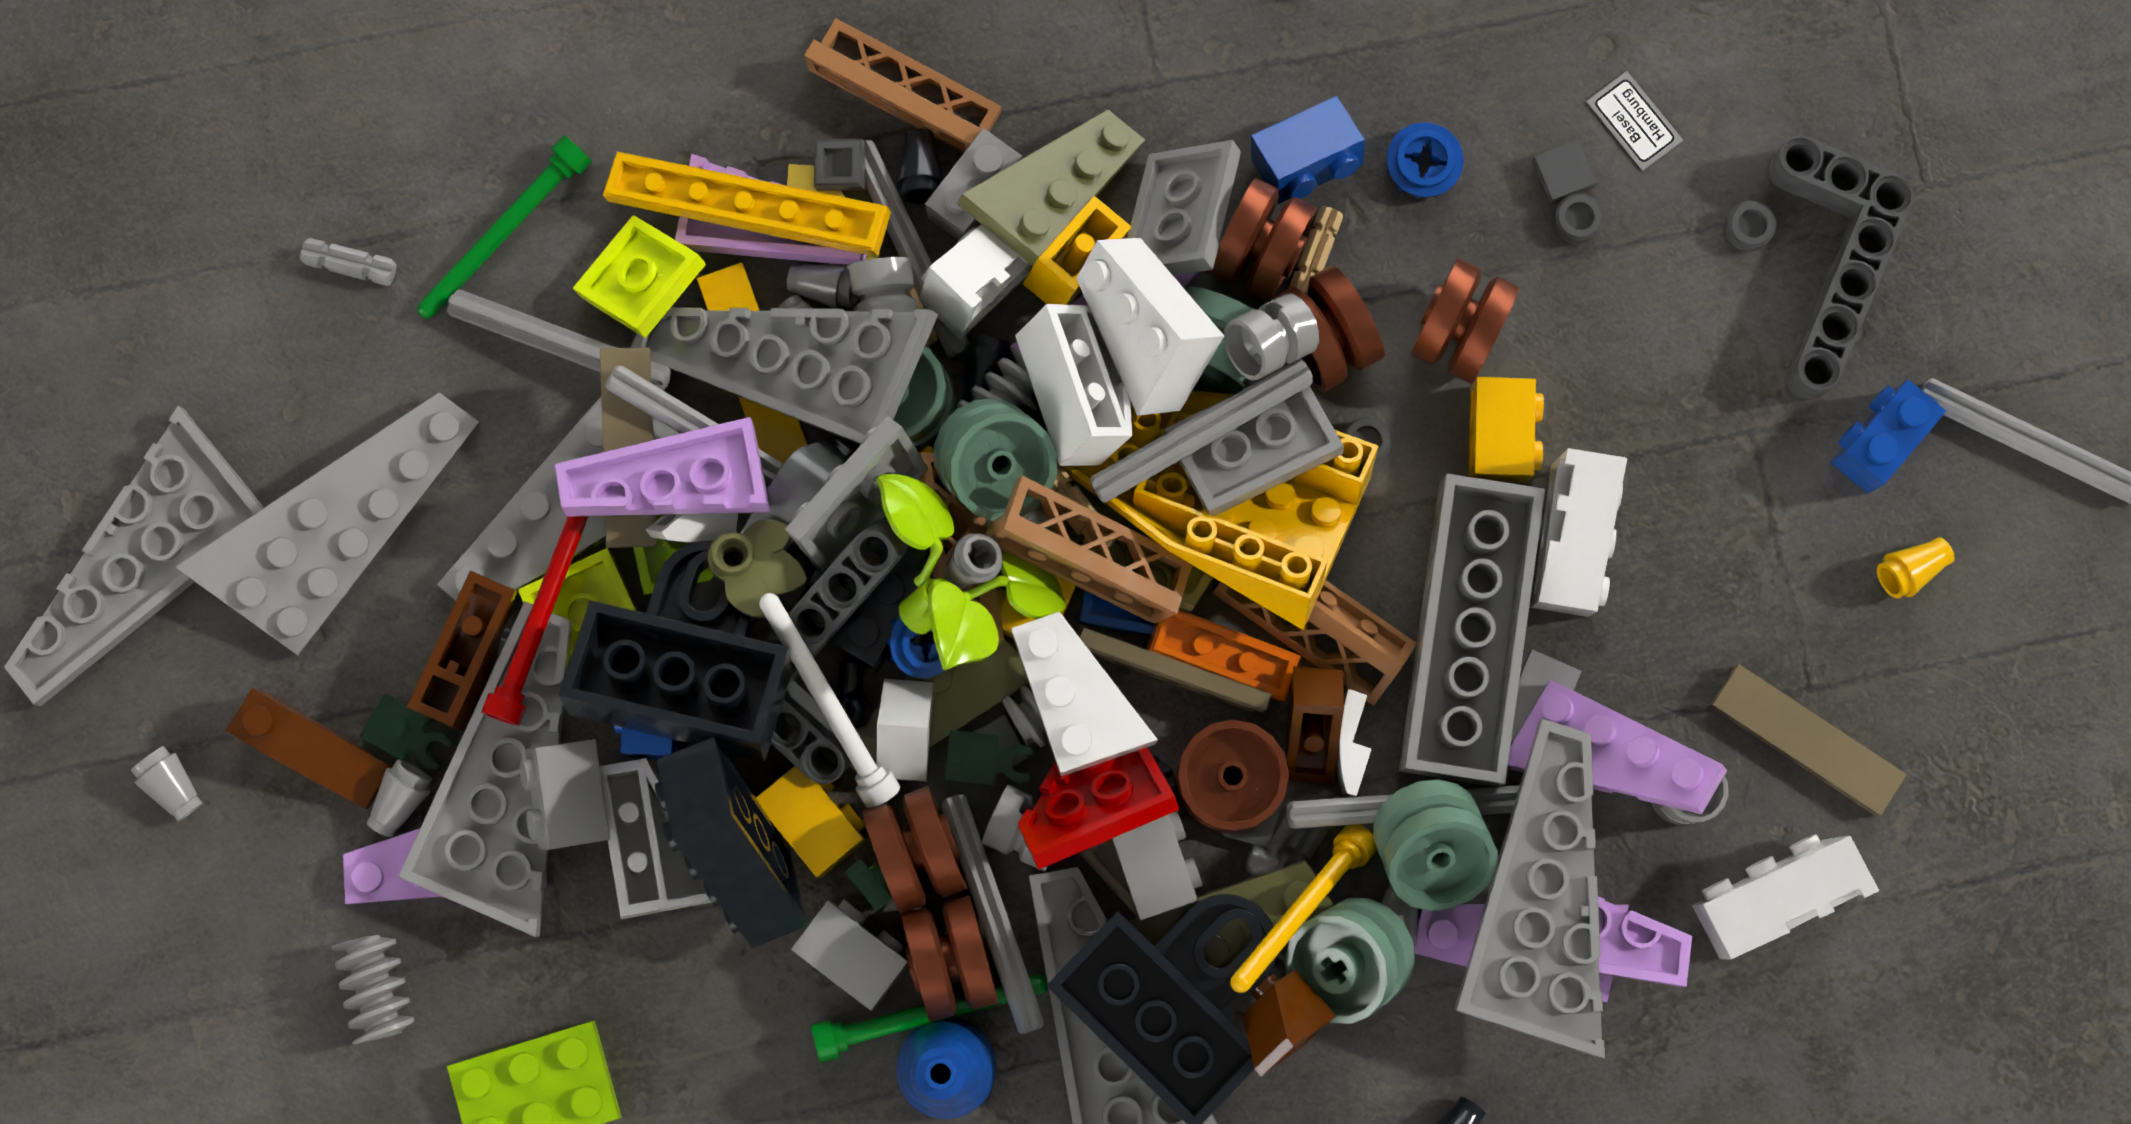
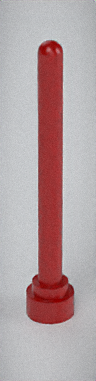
M567 516L502 687L496 686L494 694L488 693L481 711L482 714L510 725L520 726L527 708L522 705L525 695L521 694L589 516Z

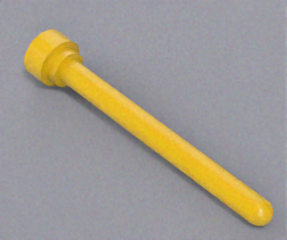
M1360 824L1346 825L1335 837L1332 850L1333 857L1231 977L1230 985L1235 992L1244 993L1250 989L1348 869L1362 867L1377 851L1373 834L1370 830Z

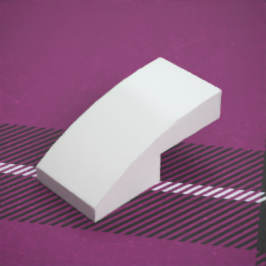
M1350 689L1344 693V713L1336 762L1338 782L1344 797L1357 796L1371 752V748L1353 743L1367 695Z

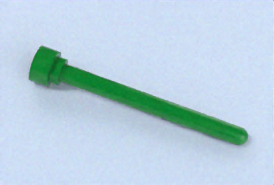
M563 135L551 148L554 153L548 158L551 162L548 167L418 304L417 312L422 318L430 319L434 317L448 302L450 296L466 283L565 176L570 179L575 173L580 175L593 162L568 137Z
M1044 975L1029 976L1035 996L1047 991L1048 987L1046 985L1048 981ZM1002 984L994 986L998 999L997 1004L973 1010L967 1004L965 995L955 996L957 1004L955 1015L940 1020L1008 1003ZM925 1005L846 1026H843L842 1021L832 1024L831 1019L811 1024L819 1061L820 1063L840 1059V1053L849 1051V1045L913 1029L931 1022H929Z

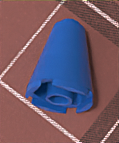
M950 1018L931 1022L913 1030L901 1046L897 1058L896 1072L900 1089L914 1108L933 1118L954 1119L973 1112L986 1100L994 1085L997 1065L994 1051L985 1035L968 1022ZM943 1063L949 1067L951 1076L947 1082H940L934 1077L932 1070L935 1064Z

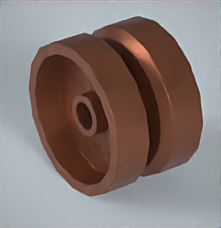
M1255 178L1245 192L1217 250L1213 270H1209L1208 275L1228 285H1232L1241 278L1251 261L1255 264L1247 281V293L1268 303L1277 294L1284 278H1289L1308 239L1305 235L1311 225L1317 207L1294 197L1285 203L1276 221L1271 220L1279 198L1278 188Z
M1458 257L1444 285L1439 283L1419 323L1423 327L1410 355L1433 365L1440 361L1450 340L1458 344L1448 364L1449 374L1472 384L1506 321L1520 287L1497 276L1488 283L1480 300L1477 301L1472 296L1481 279L1480 268Z
M1330 265L1309 278V296L1302 290L1291 287L1272 298L1274 300L1284 294H1294L1305 302L1314 315L1319 330V344L1314 352L1301 359L1310 369L1313 376L1312 384L1319 391L1324 393L1344 382L1347 378V364L1363 371L1383 360L1385 352L1378 329L1360 295L1348 278L1337 267Z
M1228 720L1213 723L1194 735L1179 759L1176 783L1179 799L1193 819L1210 830L1233 833L1252 829L1274 814L1285 797L1289 772L1285 754L1271 734L1253 723ZM1232 767V771L1236 769L1241 771L1242 779L1238 782V785H1228L1224 781L1223 774L1226 768Z
M929 786L904 795L902 804L909 827L904 829L895 809L887 802L862 811L866 829L895 905L901 914L925 905L927 894L920 874L922 872H927L935 892L942 897H947L967 889L957 859L960 857L958 847L945 814H940Z
M969 895L944 903L942 912L948 934L943 936L938 935L933 914L926 907L901 914L908 942L905 952L916 992L921 991L929 1022L955 1015L957 1004L951 984L961 981L966 1002L973 1010L998 1003Z

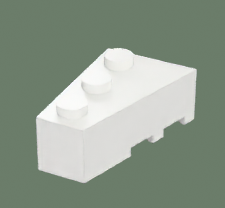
M1141 238L1097 240L1076 279L1135 412L1139 416L1180 411L1223 340L1224 335Z
M646 758L599 766L610 840L607 841L620 918L626 919L711 903L705 891L703 880L701 878L696 880L692 878L685 864L682 851L674 852L666 840L663 822L669 820L668 814L658 800L655 791V783L658 780Z
M1817 834L1811 835L1789 847L1793 855L1777 863L1773 856L1767 857L1745 869L1749 877L1733 885L1729 878H1726L1703 889L1701 892L1705 899L1692 906L1719 958H1736L1790 933V929L1816 916L1822 918L1835 912L1834 907L1858 895H1863L1866 898L1879 892L1851 836L1829 838L1820 841Z

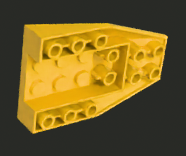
M1192 391L1187 403H1184L1180 411L1137 416L1130 400L1132 437L1101 465L1062 467H1064L1070 477L1096 496L1090 483V478L1093 475L1165 435V428L1234 394ZM1335 430L1344 446L1343 454L1216 516L1207 514L1179 461L1105 503L1171 553L1304 630L1371 479L1379 446Z

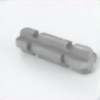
M308 238L304 241L300 252V260L307 266L319 269L325 266L331 272L366 280L368 277L372 282L386 286L391 285L395 278L397 264L388 257L375 255L372 258L368 252L333 243L329 246L325 244V241Z

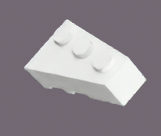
M981 224L977 228H971L952 249L929 266V269L921 278L924 285L919 301L928 309L937 313V318L961 340L1027 277L1033 266Z
M1046 304L1015 335L1048 433L1056 449L1059 465H1101L1132 437L1130 398L1089 306Z
M1568 448L1551 465L1531 608L1590 617L1598 611L1599 606H1605L1609 593L1610 579L1604 576L1608 558L1612 557L1616 543V529H1614L1617 510L1622 499L1623 479L1627 463L1626 457Z
M1060 612L1011 628L1061 777L1157 743L1158 739Z

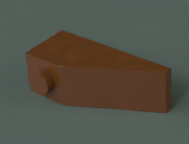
M470 570L407 708L465 732L486 686L517 590Z
M255 688L250 690L225 730L270 758L364 809L369 808L377 795L386 768H393L390 764L274 695Z

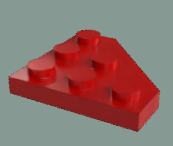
M1148 747L1062 777L1055 761L1040 786L1041 797L1033 810H1025L1018 822V827L1039 870L1179 810L1173 791Z

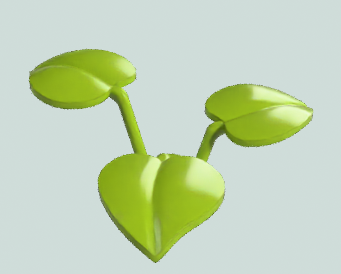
M883 474L875 479L880 488L885 516L895 534L904 543L913 548L925 550L930 547L931 549L930 556L922 572L914 578V583L918 588L899 604V615L903 623L915 633L925 634L932 629L943 670L965 663L984 660L991 656L998 647V631L991 614L980 603L971 601L972 599L1002 586L1006 587L1007 597L1011 606L1029 618L1039 619L1057 612L1061 613L1065 609L1066 600L1062 596V589L1054 575L1005 551L1002 552V566L1000 569L1003 576H997L963 593L956 585L944 578L931 579L930 575L943 551L940 540H946L954 533V524L949 509L932 488L917 479L899 474Z

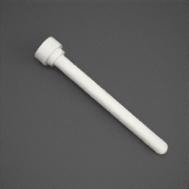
M772 593L763 595L759 602L761 610L781 644L789 648L791 661L858 773L855 777L858 783L856 786L858 795L867 808L876 807L887 802L900 790L898 781L889 768L884 769L881 763H875L779 598Z

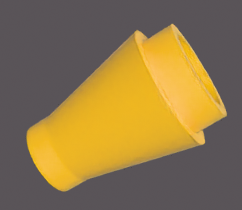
M1937 537L1930 542L1886 554L1883 562L1877 566L1879 582L1884 590L1894 598L1899 599L1903 596L1913 597L1943 568L1954 562V552L1946 540Z

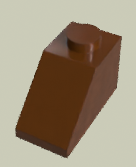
M1293 666L1285 751L1289 772L1288 780L1334 783L1344 713L1343 670Z
M1297 970L1292 971L1280 980L1275 974H1272L1251 993L1256 1001L1243 1013V1019L1254 1069L1262 1077L1306 1046L1336 1017L1335 1013Z

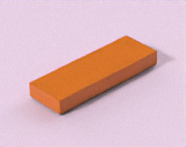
M1178 609L1177 614L1155 623L1146 648L1148 651L1270 693V698L1279 702H1285L1291 685L1293 666L1297 667L1300 659L1298 654Z

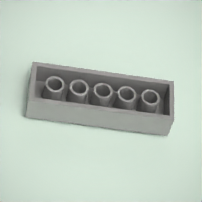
M1446 474L1440 481L1398 772L1498 787L1506 783L1545 495L1544 488Z

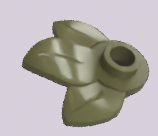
M771 519L755 521L743 533L729 532L717 537L708 550L710 570L718 579L725 582L728 602L735 609L752 618H765L759 605L763 595L767 593H772L776 596L788 594L802 587L807 581L806 574L799 562L783 550L791 537L785 530L788 525L783 522ZM730 552H738L743 556V560L737 566H729L724 562L725 556Z

